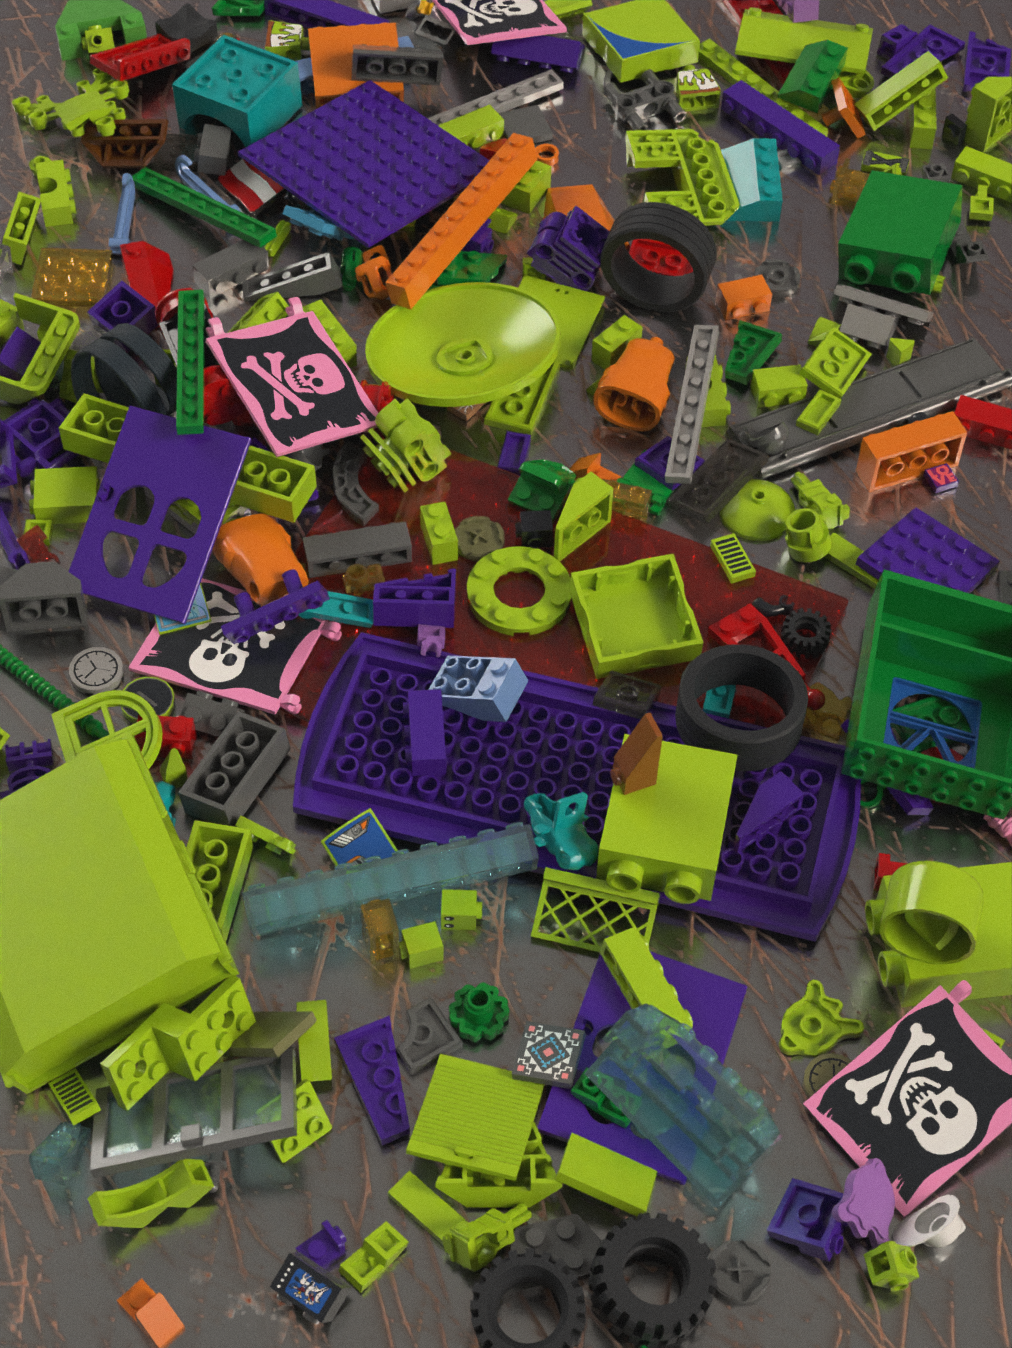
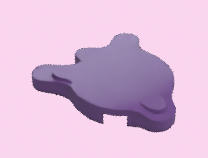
M869 1159L865 1165L849 1173L845 1182L843 1197L832 1209L833 1218L837 1222H847L856 1238H864L868 1234L873 1249L889 1241L888 1228L895 1208L893 1188L886 1174L884 1164L880 1159Z

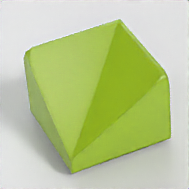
M819 317L807 344L818 347L833 326L840 330L841 324Z
M173 748L162 763L160 774L163 781L173 785L175 789L182 787L188 778L178 750Z

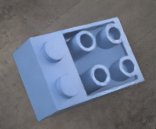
M448 655L428 690L441 689L442 705L483 721L507 722L528 683V679L516 658Z

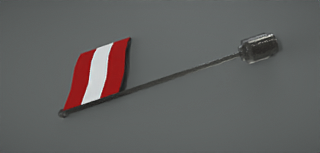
M244 159L227 170L225 175L218 177L219 183L225 191L240 201L249 211L248 216L256 219V215L288 191Z

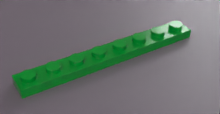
M145 167L132 176L136 189L259 248L277 237L275 228Z
M204 289L178 291L177 435L204 433Z

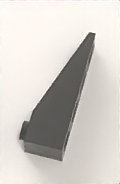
M326 252L242 282L243 299L245 302L257 301L262 296L277 291L282 298L320 295L342 287L341 271L331 253Z

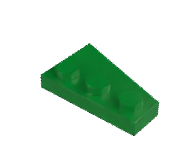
M740 320L738 332L734 337L733 349L730 351L726 364L725 378L747 385L752 379L753 369H760L782 342V333Z

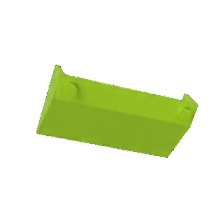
M749 8V10L745 9L735 54L796 63L805 45L830 40L848 47L846 62L842 71L865 74L873 28H869L866 24H856V26L820 20L793 23L787 15L762 12L759 8Z

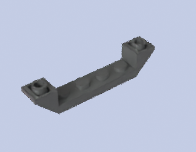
M944 163L922 165V179L950 183L951 176ZM961 220L948 251L953 263L963 264L988 260L989 256L982 241L972 242Z

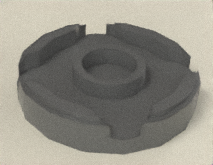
M766 260L761 263V266L756 267L754 271V276L762 275L774 298L788 297L799 288L801 276L799 270L795 266L794 268L790 266L789 262L785 260Z

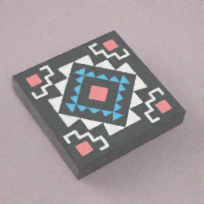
M526 1021L511 1073L512 1078L572 1089L586 1037L585 1031Z

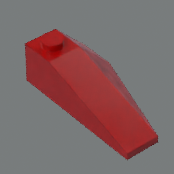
M145 241L120 245L122 263L128 285L156 308L158 302L171 292L174 270L169 254Z

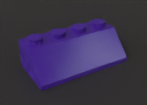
M540 35L494 41L491 54L496 56L497 61L509 62V59L518 60L517 64L530 66V63L539 64L538 68L551 70L553 66L559 67L560 72L572 73L573 70L579 71L586 47L580 41Z

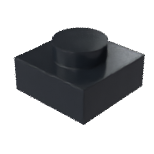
M952 113L945 118L942 135L958 146L964 143L968 125Z

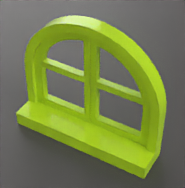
M121 690L101 692L51 714L66 762L94 746L119 741L129 733L135 736L146 731V739L141 753L148 769L153 765L159 754L162 743L160 719L152 706L144 698L132 692ZM119 706L132 709L143 720L115 732L108 707ZM102 709L110 735L82 747L74 721Z

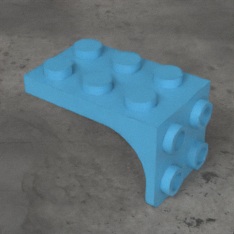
M286 205L282 213L290 217V223L300 227L309 228L308 231L316 235H323L343 241V238L355 239L314 209L304 210Z

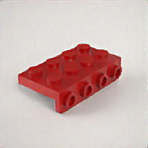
M157 34L90 55V64L121 82L189 60L190 40L182 38L172 41L161 34Z

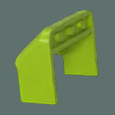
M15 293L13 298L20 319L40 325L37 336L41 344L21 381H14L0 376V399L13 404H23L47 391L80 329V322L77 314L70 310Z

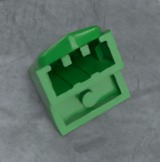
M544 459L525 461L519 468L521 476L507 500L510 504L526 511L551 510L552 522L554 523L568 499L572 486L576 481V474L561 463Z

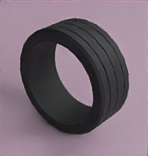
M645 202L630 206L615 219L600 256L601 269L611 288L633 305L651 311L675 312L692 306L703 296L717 259V248L714 238L707 227L691 213L671 204ZM635 239H651L666 243L686 257L692 266L693 272L681 276H666L649 271L630 256L624 243Z
M745 644L715 647L698 655L688 664L682 674L675 712L676 728L685 745L737 754L735 771H757L770 768L786 759L794 751L800 740L808 704L807 688L800 673L791 663L776 653L761 647ZM742 685L762 691L773 698L782 708L786 717L769 728L743 731L726 727L714 721L700 708L696 699L703 693L716 687Z

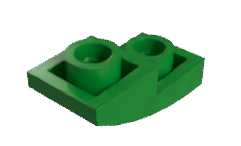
M587 1067L571 1090V1094L586 1106L625 1129L641 1106L640 1098L614 1087L613 1079Z

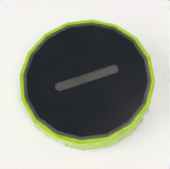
M138 678L127 684L123 691L132 692L144 698L159 716H170L174 710L175 697L173 689L166 681L160 678ZM121 707L125 718L133 724L137 723L139 714L132 709Z

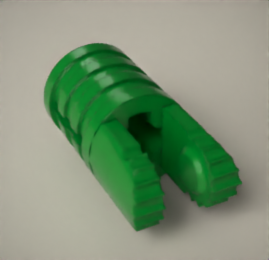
M347 247L343 249L341 254L340 271L342 274V286L347 292L355 288L357 280L355 268L362 264V251L356 247Z

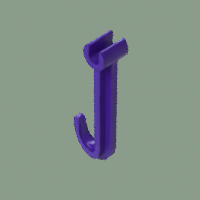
M0 507V542L8 556L12 569L18 570L19 567L30 563L27 553L22 550Z

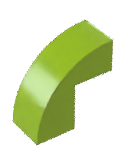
M327 1001L296 1002L297 1011H312L317 1019L316 1023L298 1039L301 1081L304 1079L310 1082L332 1080Z

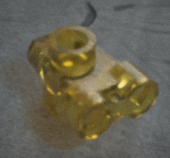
M380 563L368 565V568L360 564H353L347 568L346 574L342 575L346 594L360 595L365 591L374 590L375 584L386 582Z

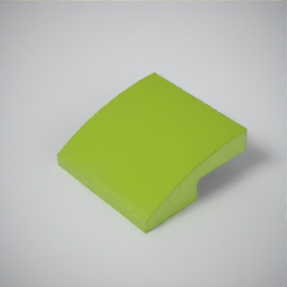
M98 91L75 96L54 108L70 132L89 118L95 124L96 120L112 111Z

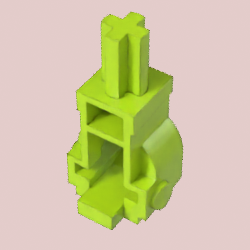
M796 472L795 477L791 478V483L799 491L798 503L803 508L813 509L818 514L821 513L828 529H834L836 526L843 525V520L849 518L850 507L847 504L843 505L840 498L835 493L831 494L819 479L810 482L800 472Z
M521 1203L505 1214L492 1208L474 1221L467 1223L462 1220L452 1226L449 1233L442 1236L444 1251L450 1254L452 1262H457L463 1268L476 1272L490 1263L498 1250L515 1242L513 1229L528 1221L532 1217V1213L527 1210L525 1203Z

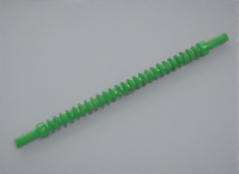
M0 644V665L5 667L7 671H10L12 675H16V678L21 679L28 687H32L34 692L37 691V694L42 696L44 700H48L49 704H53L54 708L61 710L76 703L72 702V699L67 698L65 694H61L59 689L56 690L54 685L45 681V678L40 677L33 669H29L28 665H24L23 661L13 656V653L8 652ZM87 715L75 721L76 725H80L81 729H85L86 733L92 737L96 736L101 739L110 735L103 728V723L94 719L92 715Z

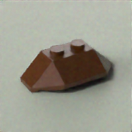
M88 120L84 126L85 134L81 136L83 145L103 168H145L165 143L168 120H114L116 128L114 134L110 136H102L98 132L96 125Z

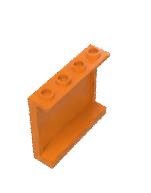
M383 22L368 25L308 28L316 109L367 82L351 80L353 45L366 44L370 46L399 47L396 23ZM374 82L404 102L403 83Z

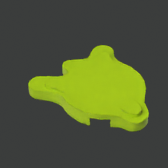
M810 980L807 983L803 998L793 1003L783 1015L781 1024L782 1037L779 1041V1048L786 1055L798 1054L807 1057H818L832 1051L844 1039L861 1037L864 1032V1025L860 1020L840 1017L839 1013L843 1009V1003L838 999L826 996L820 981Z

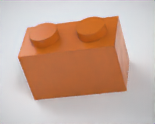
M757 275L718 284L715 301L726 321L770 311L772 292L764 277Z

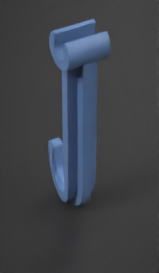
M180 155L177 157L175 169L177 175L186 186L241 212L236 204L231 206L227 204L198 176L190 171L188 166L192 165V161L187 156Z
M124 173L122 177V194L119 201L114 236L109 238L110 255H121L120 245L130 243L128 237L135 201V185L132 175L129 173Z

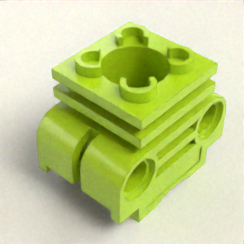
M408 398L401 404L394 399L377 414L375 424L385 439L383 440L373 428L368 430L377 446H374L364 434L360 437L365 444L363 451L368 457H373L371 462L379 472L383 471L385 476L389 475L387 481L394 488L399 486L404 493L409 489L400 478L401 474L412 486L416 484L407 470L408 468L422 482H426L447 467L444 460L451 455L447 446L441 443L440 434L429 421L424 420L418 415L415 406Z

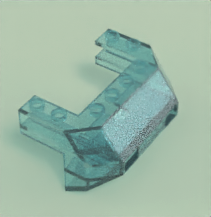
M647 1003L626 1011L602 1038L606 1043L613 1042L584 1074L718 1209L756 1171L783 1137L769 1110L763 1105L764 1101L761 1096L753 1090H748L740 1082V1076L733 1069L726 1068L717 1060V1053L711 1047L703 1046L695 1038L696 1034L691 1027L685 1023H680L678 1020L661 1012L655 1006Z

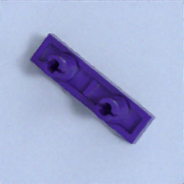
M294 569L288 570L282 574L288 595L255 610L250 595L247 592L237 594L234 597V601L240 617L222 625L221 629L224 636L233 644L246 642L251 636L259 632L269 631L278 623L295 619L300 613L308 609L320 607L323 602L330 600L328 592L319 581L303 587L298 572Z

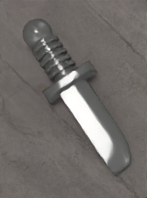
M220 1128L216 1129L213 1134L220 1133ZM223 1151L211 1153L210 1158L204 1160L214 1185L209 1191L211 1193L218 1190L220 1171L227 1168V1162L222 1160Z

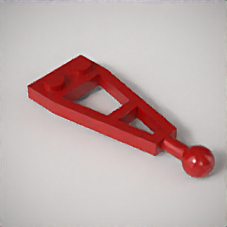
M751 603L708 627V634L720 646L740 645L737 642L761 630L774 648L773 653L778 654L791 663L800 673L805 683L806 674L767 618ZM805 683L808 694L807 708L814 711L821 709L826 701L824 693L819 689H811Z

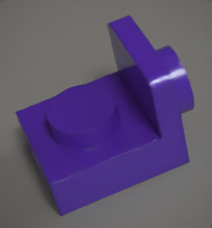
M326 1219L321 1223V1231L295 1248L296 1252H301L324 1269H327L346 1255L344 1243L347 1241L342 1230L337 1225L332 1227Z

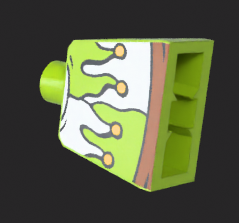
M269 21L265 50L293 61L302 60L303 51H310L308 37H304L303 26Z
M687 65L683 68V71H679L677 74L676 95L678 97V104L683 110L695 111L719 108L721 89L708 69H695V66Z

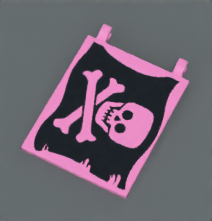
M298 297L288 299L291 306L285 308L289 316L287 318L225 333L220 319L215 317L208 319L211 327L206 328V333L210 337L206 338L208 347L276 457L368 431L371 428H378L375 424V418L378 414L377 410L314 312L305 313Z

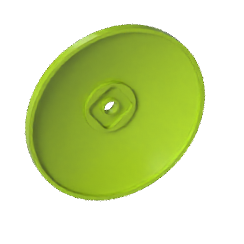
M487 282L451 284L427 290L412 309L395 305L388 310L372 327L367 337L365 354L368 369L374 380L379 385L383 381H387L391 385V394L404 400L408 398L410 402L428 406H470L511 395L541 377L553 364L558 355L561 344L560 325L551 307L541 298L526 290L505 284Z

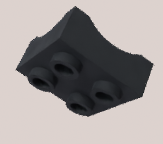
M189 3L183 5L173 16L159 19L155 22L156 34H161L172 41L182 38L190 40V53L218 37L217 23L212 19L201 16Z

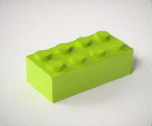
M195 820L186 849L196 869L195 875L226 942L253 850L251 829Z

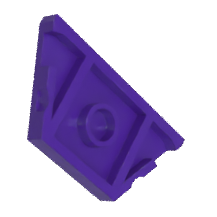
M969 31L963 91H972L976 83L982 82L987 77H1009L1011 49L998 45L990 39H987L985 42L975 38V32Z

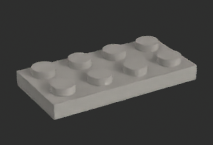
M837 285L834 292L835 295L840 296L839 301L849 304H856V301L862 303V308L872 311H878L881 308L885 310V315L894 318H901V315L907 316L908 322L917 325H924V322H930L934 313L847 285Z

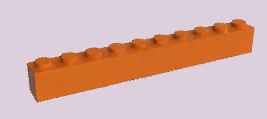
M513 133L387 279L385 283L392 304L407 309L414 307L537 161L533 138Z

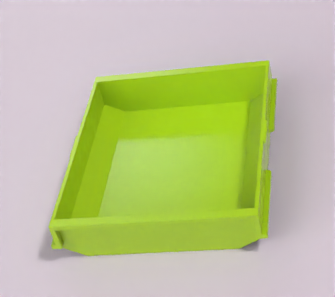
M132 733L122 737L119 741L92 747L0 800V1073L5 1087L8 1089L15 1086L24 1093L29 1094L128 1038L163 1003L179 1009L221 985L229 976H237L239 974L234 959L195 875L196 869L184 842L179 839Z

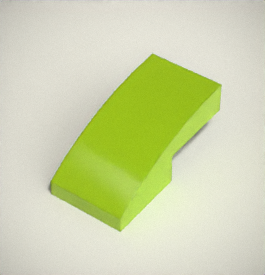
M385 1221L364 1239L361 1248L340 1264L338 1272L361 1293L394 1262L408 1246L409 1241Z

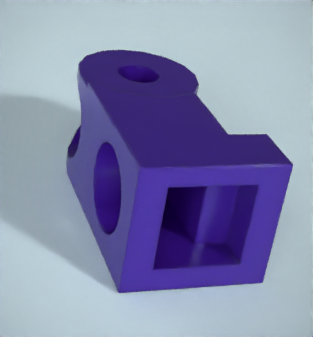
M903 24L881 35L877 54L890 60L918 35L917 32L911 31Z

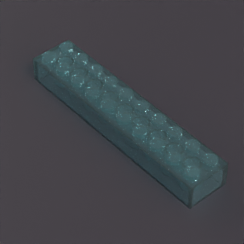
M522 822L512 823L506 826V830L495 832L494 829H487L478 832L477 837L466 839V836H457L449 839L448 844L438 846L436 842L422 845L420 847L421 850L410 853L408 849L398 850L392 853V857L381 859L380 856H373L364 859L363 864L352 866L351 863H343L335 866L333 871L323 873V870H314L305 874L306 877L294 880V877L290 876L278 879L277 884L266 887L264 883L251 885L248 887V891L242 892L249 927L255 937L442 892V889L452 890L536 870L539 857L531 825L523 826Z

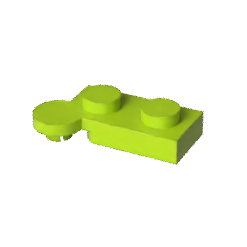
M241 815L235 824L239 828L251 829L253 842L256 843L258 838L267 842L265 848L278 855L282 851L294 855L296 851V844L293 841L281 837L277 833Z

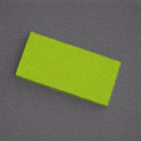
M554 360L549 369L527 387L506 397L491 401L484 418V425L532 435L559 371L560 361Z

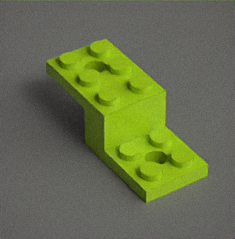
M234 975L229 976L191 1014L163 1003L100 1063L120 1108L128 1111L169 1070L196 1082L231 1047L232 1043L256 1022L241 979Z

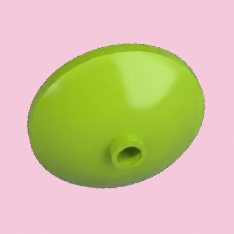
M759 479L743 480L731 485L724 491L719 502V516L725 527L732 533H735V535L753 541H767L783 535L786 532L785 528H787L786 520L795 511V505L791 496L783 488L772 482Z

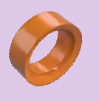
M540 144L535 148L537 161L550 166L557 164L559 150L556 146ZM548 151L552 152L554 156L544 158L539 153Z

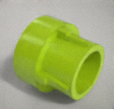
M803 508L796 509L788 516L785 540L789 554L793 559L799 562H813L828 554L832 547V540L826 521H823L821 513L818 514L813 509Z

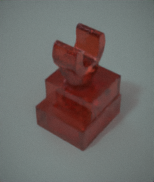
M38 525L16 540L33 561L40 557L41 562L54 559L58 564L61 563L55 554L48 551L49 548L44 543V540L48 537Z

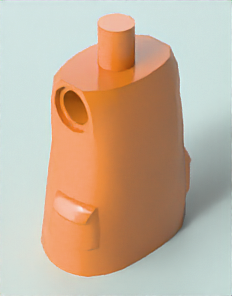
M652 337L650 340L642 338L630 340L618 361L605 369L593 396L595 409L603 418L620 427L642 432L653 429L659 423L670 397L667 382L676 358L671 350L663 346L662 339Z
M264 513L254 514L230 521L220 527L212 554L246 589L253 601L259 606L263 607L288 595L282 578V574L288 570H296L302 586L308 585L309 580L306 572L291 548V537L274 516Z

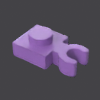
M418 624L417 646H421V655L425 656L427 651H432L436 653V657H440L441 650L444 649L445 627Z

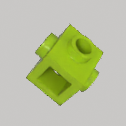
M101 25L88 27L89 30L85 31V37H81L83 51L88 50L89 56L115 48L111 27L102 28ZM94 40H100L101 44H95Z
M888 1241L863 1254L872 1285L888 1288L896 1292L908 1288L909 1282L920 1278L916 1267V1256L908 1246L896 1244L895 1241Z

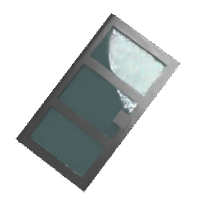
M294 1047L288 1048L278 1058L243 1057L215 1063L196 1082L175 1072L165 1074L128 1111L118 1106L110 1086L96 1089L95 1099L101 1111L94 1114L90 1171L93 1178L296 1136V1052Z

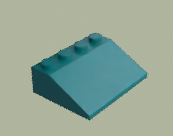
M753 138L722 149L721 152L740 204L739 209L726 221L780 222L783 198L776 139Z

